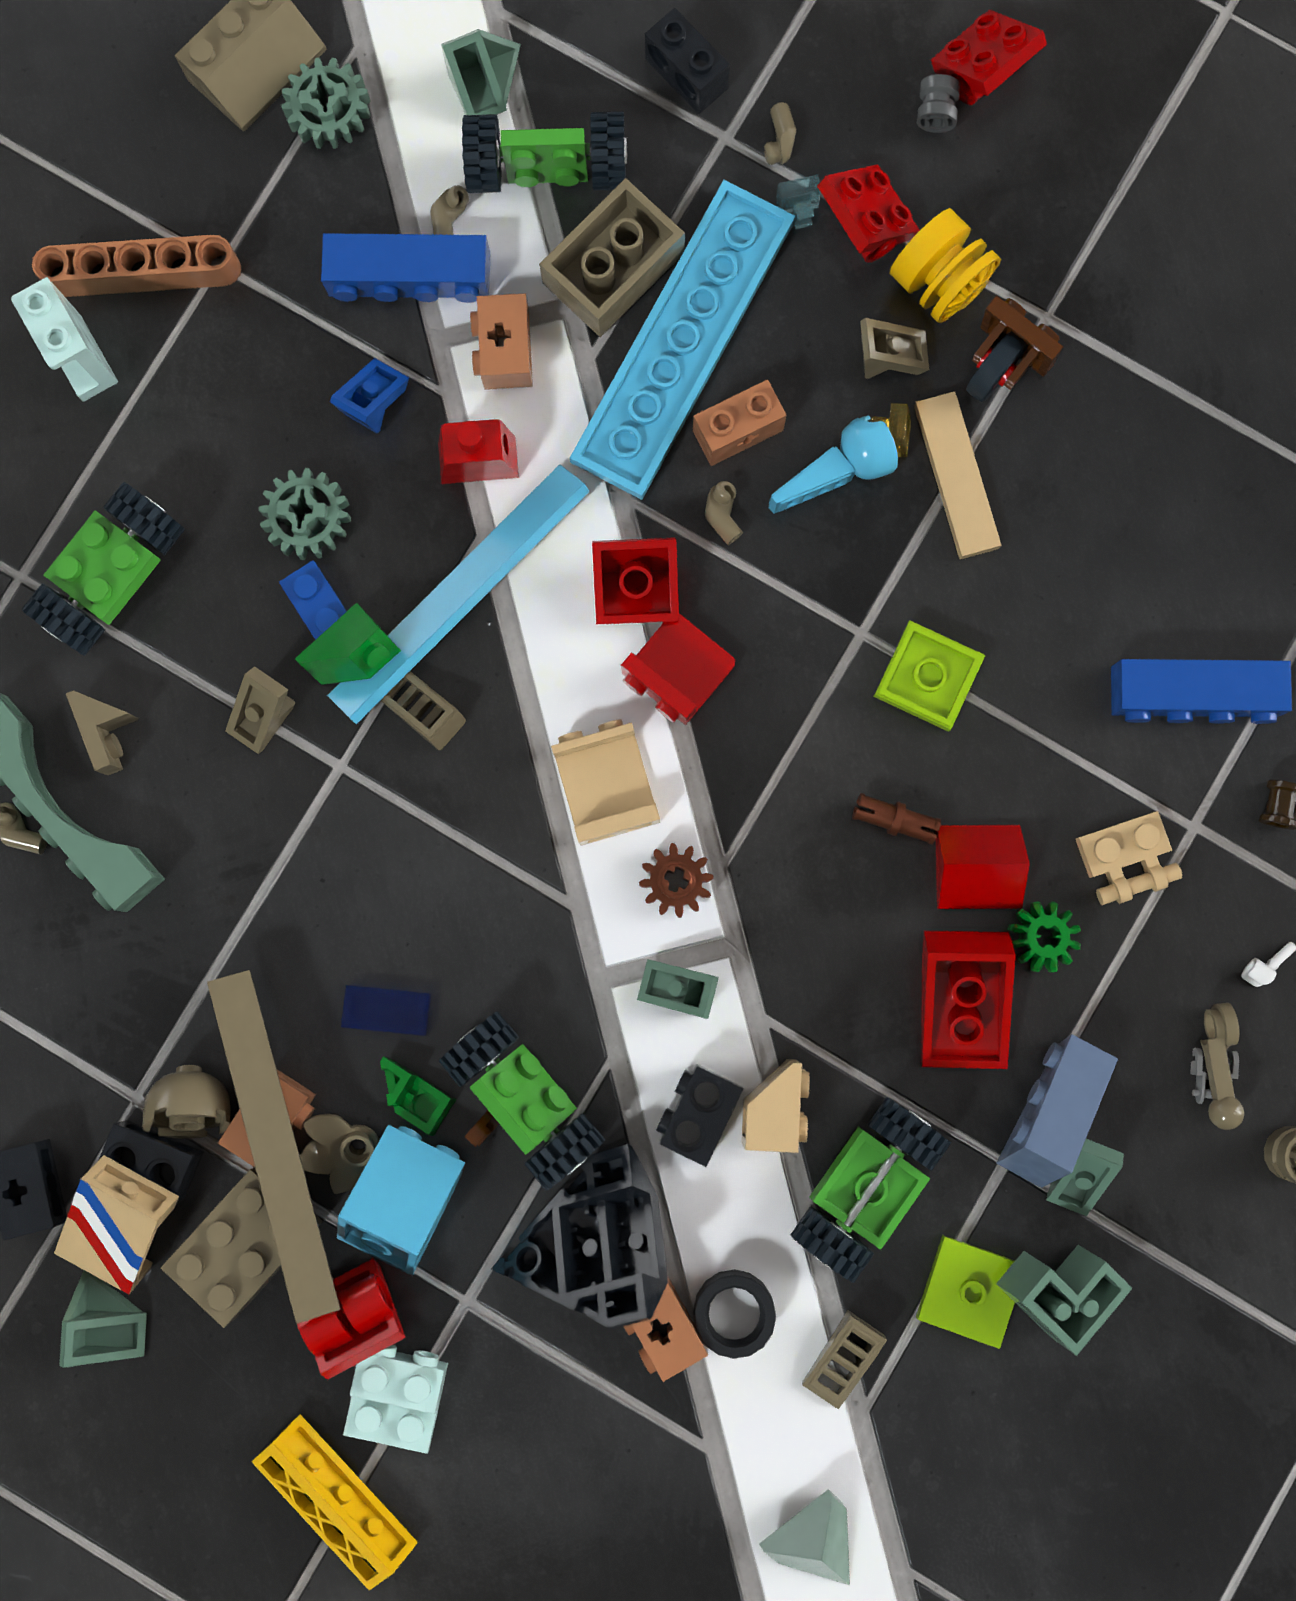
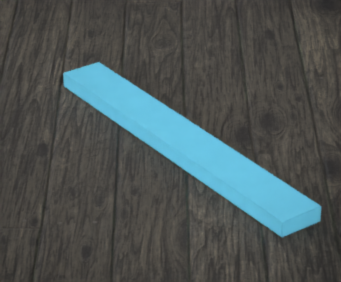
M559 464L388 634L389 638L401 651L372 678L340 682L327 696L357 724L590 492L585 483Z

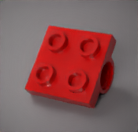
M989 9L986 13L980 15L957 38L947 43L945 48L931 59V63L936 74L949 75L958 79L961 84L959 99L965 104L973 105L984 95L988 96L1044 48L1047 42L1044 30Z
M878 164L826 175L817 185L866 263L876 261L885 256L897 244L911 241L920 231L912 219L910 210L902 203L893 189L888 175L881 170Z
M374 1258L333 1279L340 1310L297 1323L306 1346L315 1355L320 1374L327 1380L406 1338L381 1266Z

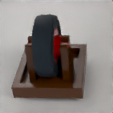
M996 295L987 306L980 329L989 336L973 355L972 361L977 364L978 370L969 381L966 391L982 403L991 396L999 385L1011 390L1029 367L1045 377L1055 364L1063 348L1058 343L1060 337L1055 331L1045 324H1040L1037 327L1025 317L1027 314L1025 309L1010 298L1004 301ZM1021 359L1022 361L1016 366L1018 360Z

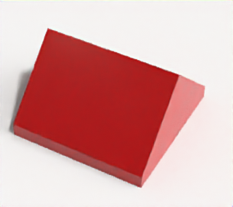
M676 537L592 541L596 625L679 621Z
M940 825L939 831L935 830L937 835V909H1022L1030 862L1020 825Z

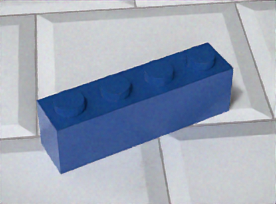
M323 233L321 281L328 296L340 301H354L357 297H374L379 301L392 302L396 301L398 297H414L421 302H435L438 298H455L460 302L472 303L477 301V296H489L490 249L486 235Z
M1121 659L1111 666L1112 716H1125V722L1130 723L1151 721V716H1167V722L1169 723L1192 722L1193 716H1209V723L1217 724L1235 722V717H1251V723L1253 724L1276 723L1277 717L1292 711L1291 661Z

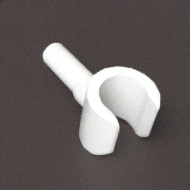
M1288 942L1266 964L1258 958L1252 959L1244 968L1241 977L1255 987L1271 983L1276 977L1275 970L1296 951V945Z

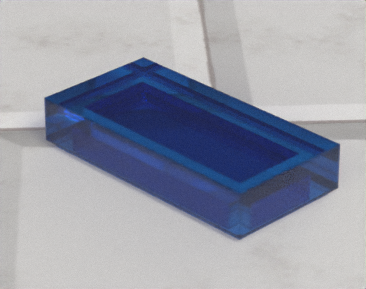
M346 985L341 1027L426 1036L431 993Z

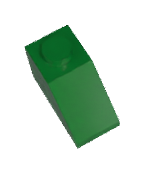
M356 603L299 654L295 660L323 685L370 679L401 650L363 608Z

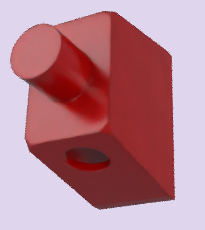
M490 419L441 425L438 444L442 484L519 478L516 437L501 420Z

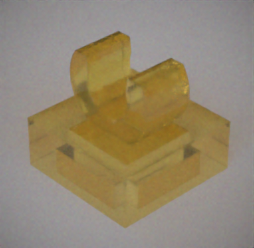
M891 403L890 418L870 417V422L883 421L894 439L898 457H908L911 427L908 404Z

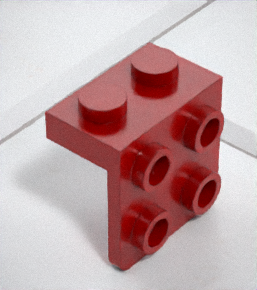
M679 614V621L663 622L637 655L632 652L621 664L622 674L625 676L622 681L639 696L646 693L657 702L655 708L668 720L674 723L678 719L684 725H687L735 666V659Z

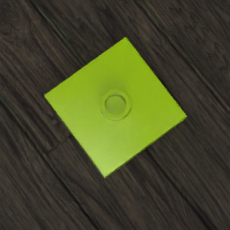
M909 620L873 697L949 732L954 725L985 655Z
M942 1235L916 1318L925 1323L1000 1349L1015 1302L996 1283L1015 1260Z

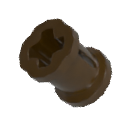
M1268 780L1266 787L1270 789L1265 813L1260 815L1259 822L1282 829H1296V783Z

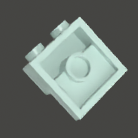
M391 1345L356 1364L350 1392L352 1397L343 1435L427 1454L432 1441L448 1363L438 1361L439 1356L431 1352L414 1351L413 1355L396 1352L397 1346Z

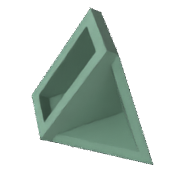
M480 29L441 44L449 78L465 115H497L507 111L506 105L521 44Z
M83 1270L62 1320L59 1366L65 1368L143 1357L145 1352L147 1313L136 1307L108 1283Z
M829 1489L759 1544L762 1550L778 1564L850 1585L847 1509L843 1502Z

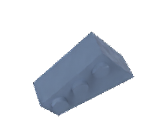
M1073 1034L1058 1044L1054 1042L1043 1059V1065L1046 1067L1040 1078L1032 1086L1027 1097V1104L996 1164L1040 1188L1071 1174L1118 1058Z

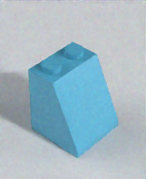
M388 1125L338 1216L337 1239L413 1276L457 1186L465 1162L459 1160L460 1156L458 1153L446 1146L437 1145L435 1148L421 1141L422 1137L410 1128L400 1126L396 1129Z

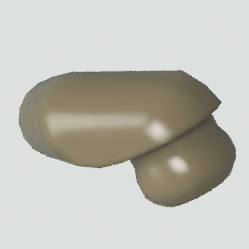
M784 102L775 104L770 110L776 130V142L770 141L764 146L765 160L769 165L779 162L783 165L791 158L796 127L789 105Z
M456 185L445 190L431 206L430 213L434 235H454L452 223L461 215L469 202V194L464 187Z
M721 481L716 486H713L708 493L705 518L723 541L730 545L743 534V531L730 517L733 501L736 497V489L730 482Z
M9 802L0 803V840L2 843L9 847L41 855L46 849L47 842L40 833L27 830L19 811L13 804Z

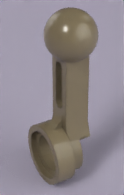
M1227 1002L1214 1004L1211 1009L1205 1011L1204 1026L1208 1039L1200 1040L1213 1100L1209 1105L1208 1115L1211 1122L1223 1130L1237 1128L1244 1119V1108L1234 1095L1226 1052L1229 1046L1236 1045L1239 1041V1023L1233 1006Z

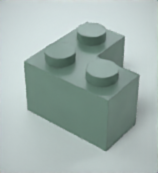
M1080 1245L1076 1246L1055 1272L1038 1259L1023 1251L996 1283L1051 1338L1076 1356L1133 1289L1106 1261Z

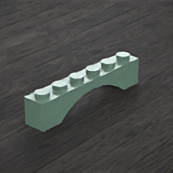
M0 693V786L6 784L15 794L12 798L14 805L25 816L31 817L33 815L42 827L38 831L43 839L54 848L59 846L69 857L65 861L68 868L78 878L83 880L86 877L94 886L95 890L92 892V895L102 907L108 911L113 909L114 911L128 912L163 882L165 878L139 848L116 844L98 838L78 826L60 809L48 792L38 770L34 751L33 725L8 696Z

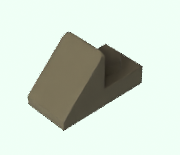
M869 318L860 321L865 378H872L886 370L915 375L929 370L925 330Z
M254 666L244 674L225 732L257 754L261 753L294 708V700L287 696L288 689Z
M74 690L66 693L94 771L111 775L123 770L119 757L123 756L121 744L116 735L109 732L135 722L138 718Z

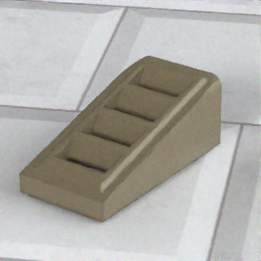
M411 671L380 700L438 750H442L466 722V719L454 706ZM407 681L412 685L395 702L392 698ZM421 692L423 694L409 711H406L405 709ZM434 703L436 706L432 709V711L423 719L422 722L418 721L419 718Z
M848 1310L803 1380L802 1385L839 1410L886 1343L887 1338L882 1332ZM851 1332L868 1342L864 1349L847 1338ZM841 1346L858 1356L855 1363L837 1352ZM831 1360H834L850 1371L846 1378L827 1366ZM822 1373L841 1385L837 1392H834L817 1380Z

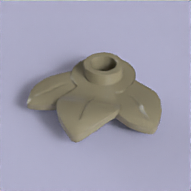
M319 1114L310 1117L303 1124L306 1132L312 1138L300 1154L303 1170L316 1174H330V1185L334 1194L352 1190L379 1142L377 1134L371 1128L364 1125L351 1126L338 1115ZM356 1139L362 1140L366 1146L362 1149H356L351 1145V1142Z

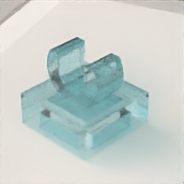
M818 175L778 183L776 205L795 215L794 225L796 229L812 226L811 217H814L813 209L818 208L821 192L817 187L820 183Z

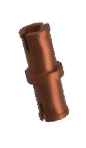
M862 793L858 796L856 803L859 806L872 809V811L854 807L852 819H858L886 828L887 834L896 836L898 833L931 845L935 842L937 835L921 827L924 826L939 831L941 819L906 809V804L896 802L893 805L865 796Z

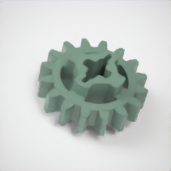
M315 58L314 68L309 69L302 63L300 64L302 72L300 77L293 74L288 76L292 88H282V94L286 102L281 106L285 117L288 118L287 122L291 131H298L302 142L306 143L313 137L316 148L321 149L324 141L329 140L333 149L338 148V139L341 137L348 143L353 142L350 133L353 129L358 132L364 131L360 118H370L371 114L367 104L371 100L361 74L354 75L352 66L349 63L339 69L336 58H331L328 66H323L320 58ZM325 95H328L327 112L324 110V103H326Z
M305 468L302 477L298 478L293 470H289V481L283 483L280 479L275 478L273 481L278 489L275 492L266 490L263 492V495L270 503L269 505L259 506L258 511L269 519L261 522L260 526L265 532H272L268 540L274 547L281 544L280 550L284 555L289 556L296 549L297 556L301 560H305L308 551L312 550L317 558H321V547L327 545L328 548L334 551L337 547L332 539L335 536L345 538L347 535L340 525L341 523L351 522L350 515L342 511V509L350 505L346 496H338L342 489L337 482L328 485L329 478L326 473L321 472L314 479L312 471L309 468ZM317 491L329 499L331 506H326L325 503H318ZM309 507L312 511V514H305L306 508ZM304 514H305L304 520L301 521V520L298 518V515H304ZM280 522H284L285 525H292L293 537L283 532Z

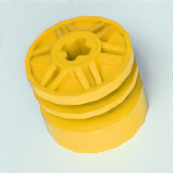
M951 208L935 216L911 239L898 255L889 272L910 294L919 290L924 285H928L919 304L924 309H928L936 304L931 316L938 323L948 320L955 313L968 306L988 284L989 278L1002 260L993 250L982 256L987 247V244L982 239L972 242L965 248L962 247L970 234L971 228Z

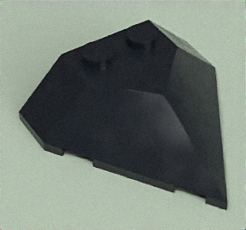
M626 1144L592 1154L581 1166L584 1171L568 1189L562 1187L518 1237L521 1242L507 1258L501 1257L491 1268V1270L507 1276L523 1286L611 1329L652 1319L668 1283L658 1195L633 1146Z

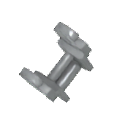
M1193 1048L1192 1055L1195 1056V1061L1191 1062L1190 1074L1196 1075V1086L1192 1090V1095L1195 1096L1198 1104H1202L1204 1098L1212 1099L1211 1089H1205L1206 1080L1209 1079L1208 1073L1202 1071V1049ZM1229 1051L1231 1079H1238L1239 1054L1237 1051Z

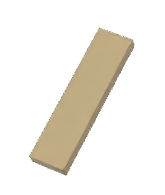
M956 392L917 401L914 409L959 559L999 549L1002 545Z

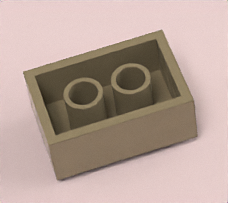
M625 178L539 263L542 283L601 337L682 256L685 250V232Z
M255 1167L244 1175L161 1267L172 1280L223 1328L240 1315L282 1268ZM316 1215L318 1226H320L323 1221Z

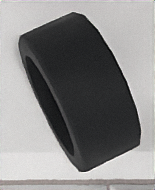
M735 1269L718 1272L704 1282L696 1295L693 1309L696 1331L705 1346L717 1355L733 1359L751 1356L762 1349L772 1336L776 1321L774 1302L764 1283L751 1273ZM730 1288H739L749 1292L754 1296L760 1310L759 1322L754 1331L745 1338L735 1340L724 1338L717 1333L711 1325L709 1318L710 1305L715 1296L723 1290Z

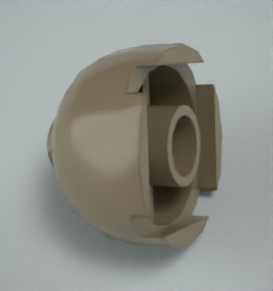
M178 1066L175 1073L167 1074L155 1082L145 1098L143 1129L149 1133L151 1126L157 1127L158 1136L178 1139L207 1137V1131L204 1128L219 1126V1134L226 1131L231 1123L229 1093L220 1080L211 1074L202 1072L200 1066Z

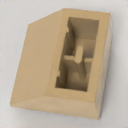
M786 1059L743 1099L741 1142L745 1150L798 1153L799 1142L807 1141L808 1119L807 1116H804V1112H800L801 1098H808L809 1072L802 1069V1063L796 1059Z

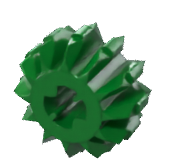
M1037 901L1030 904L1031 914L1024 909L1016 912L1017 918L1023 925L1009 924L1008 931L1019 934V940H1011L1014 948L1021 947L1023 949L1016 957V961L1019 964H1023L1031 958V971L1040 972L1045 964L1048 972H1057L1058 960L1065 965L1072 963L1073 959L1066 949H1080L1081 944L1070 940V934L1079 933L1081 928L1079 925L1067 927L1066 923L1073 915L1070 910L1063 911L1057 916L1058 904L1056 902H1049L1044 910L1041 903ZM1038 929L1050 930L1052 936H1048L1047 939H1052L1051 944H1038L1036 938L1041 937V935L1036 934Z

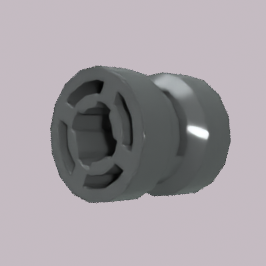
M936 74L925 77L921 81L919 97L923 104L918 108L917 125L921 129L928 132L941 133L956 127L958 110L955 107V103L959 100L961 87L958 79L949 75Z

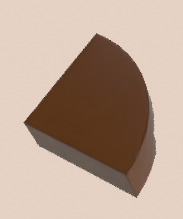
M487 1110L465 1135V1138L475 1147L477 1145L480 1146L499 1123Z

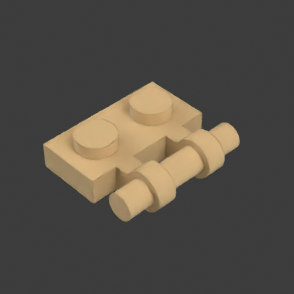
M1158 811L1075 839L1089 878L1106 874L1109 885L1096 890L1097 898L1101 905L1114 901L1121 904L1132 900L1134 894L1149 889L1157 892L1168 888V883L1182 879V871L1177 863L1162 867L1158 861V855L1172 851ZM1141 861L1145 873L1126 879L1121 868Z

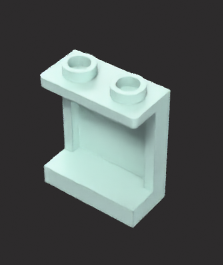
M48 277L11 297L15 308L47 365L52 370L62 367L74 391L83 402L118 383L82 316Z

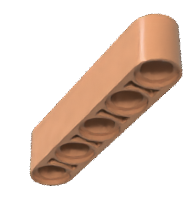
M219 235L53 245L43 247L37 251L32 261V268L40 280L48 277L65 297L220 287L231 285L241 274V264L228 241ZM226 256L224 262L220 265H211L215 258ZM185 259L180 267L171 268L176 260ZM145 261L142 268L137 271H131L137 262ZM104 264L101 271L91 274L94 267ZM63 266L61 273L51 277L55 269Z

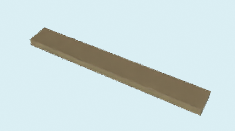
M247 970L208 981L211 1000L296 1324L340 1310L251 972Z

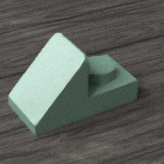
M647 959L637 1000L708 1019L719 977Z
M1086 1139L1073 1172L1051 1183L1047 1193V1201L1087 1216L1123 1167L1124 1153Z

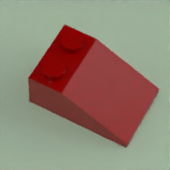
M924 931L922 953V1067L1008 1069L1016 956L1009 932Z

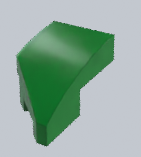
M383 1056L380 1065L381 1070L385 1071L389 1093L386 1095L388 1106L394 1107L396 1114L427 1135L434 1136L456 1099L406 1067Z

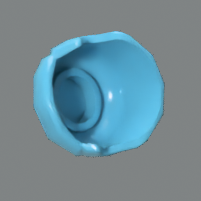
M869 415L852 420L843 429L840 442V452L854 467V475L866 480L891 474L898 466L896 445L887 425L883 421L868 422L867 420L871 419Z

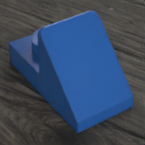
M374 358L331 396L330 403L344 415L378 434L381 429L385 409L406 391L409 377Z

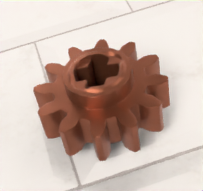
M671 843L669 848L670 855L664 856L661 851L655 849L656 865L650 863L642 864L644 871L650 873L651 877L650 879L641 880L639 886L642 888H652L653 892L646 897L645 902L647 904L654 903L656 900L662 902L659 907L660 915H664L668 911L669 906L675 907V914L678 918L682 917L683 906L689 905L691 910L698 912L699 905L695 898L697 896L710 898L711 896L707 889L702 888V883L712 881L714 875L701 873L700 869L706 865L708 859L703 857L694 862L691 859L694 851L693 846H689L685 850L684 855L678 854L676 844ZM675 869L683 871V880L688 882V886L685 889L679 887L677 892L670 891L668 889L669 881L664 879L668 872L674 875Z

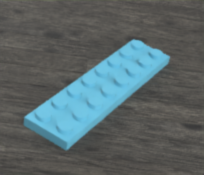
M723 180L571 454L570 463L643 500L795 222V215Z

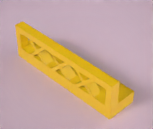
M301 1414L252 1461L258 1470L369 1591L392 1575L417 1545L416 1539ZM270 1456H272L276 1460V1462L284 1469V1471L278 1467V1465L270 1458ZM303 1493L307 1494L313 1502H310V1500ZM333 1526H336L343 1535H341ZM363 1558L366 1559L373 1566L376 1572H374V1570L363 1560Z

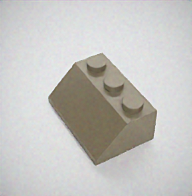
M230 0L175 57L187 80L244 132L282 95V88H289L291 86L288 76L293 74L300 77L302 75L300 64L304 63L309 68L315 62V58H319L327 48L291 0Z

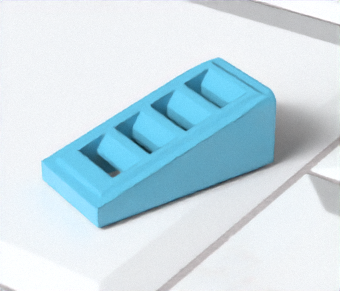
M832 447L771 495L769 509L775 514L848 484L853 479L855 469L837 447Z

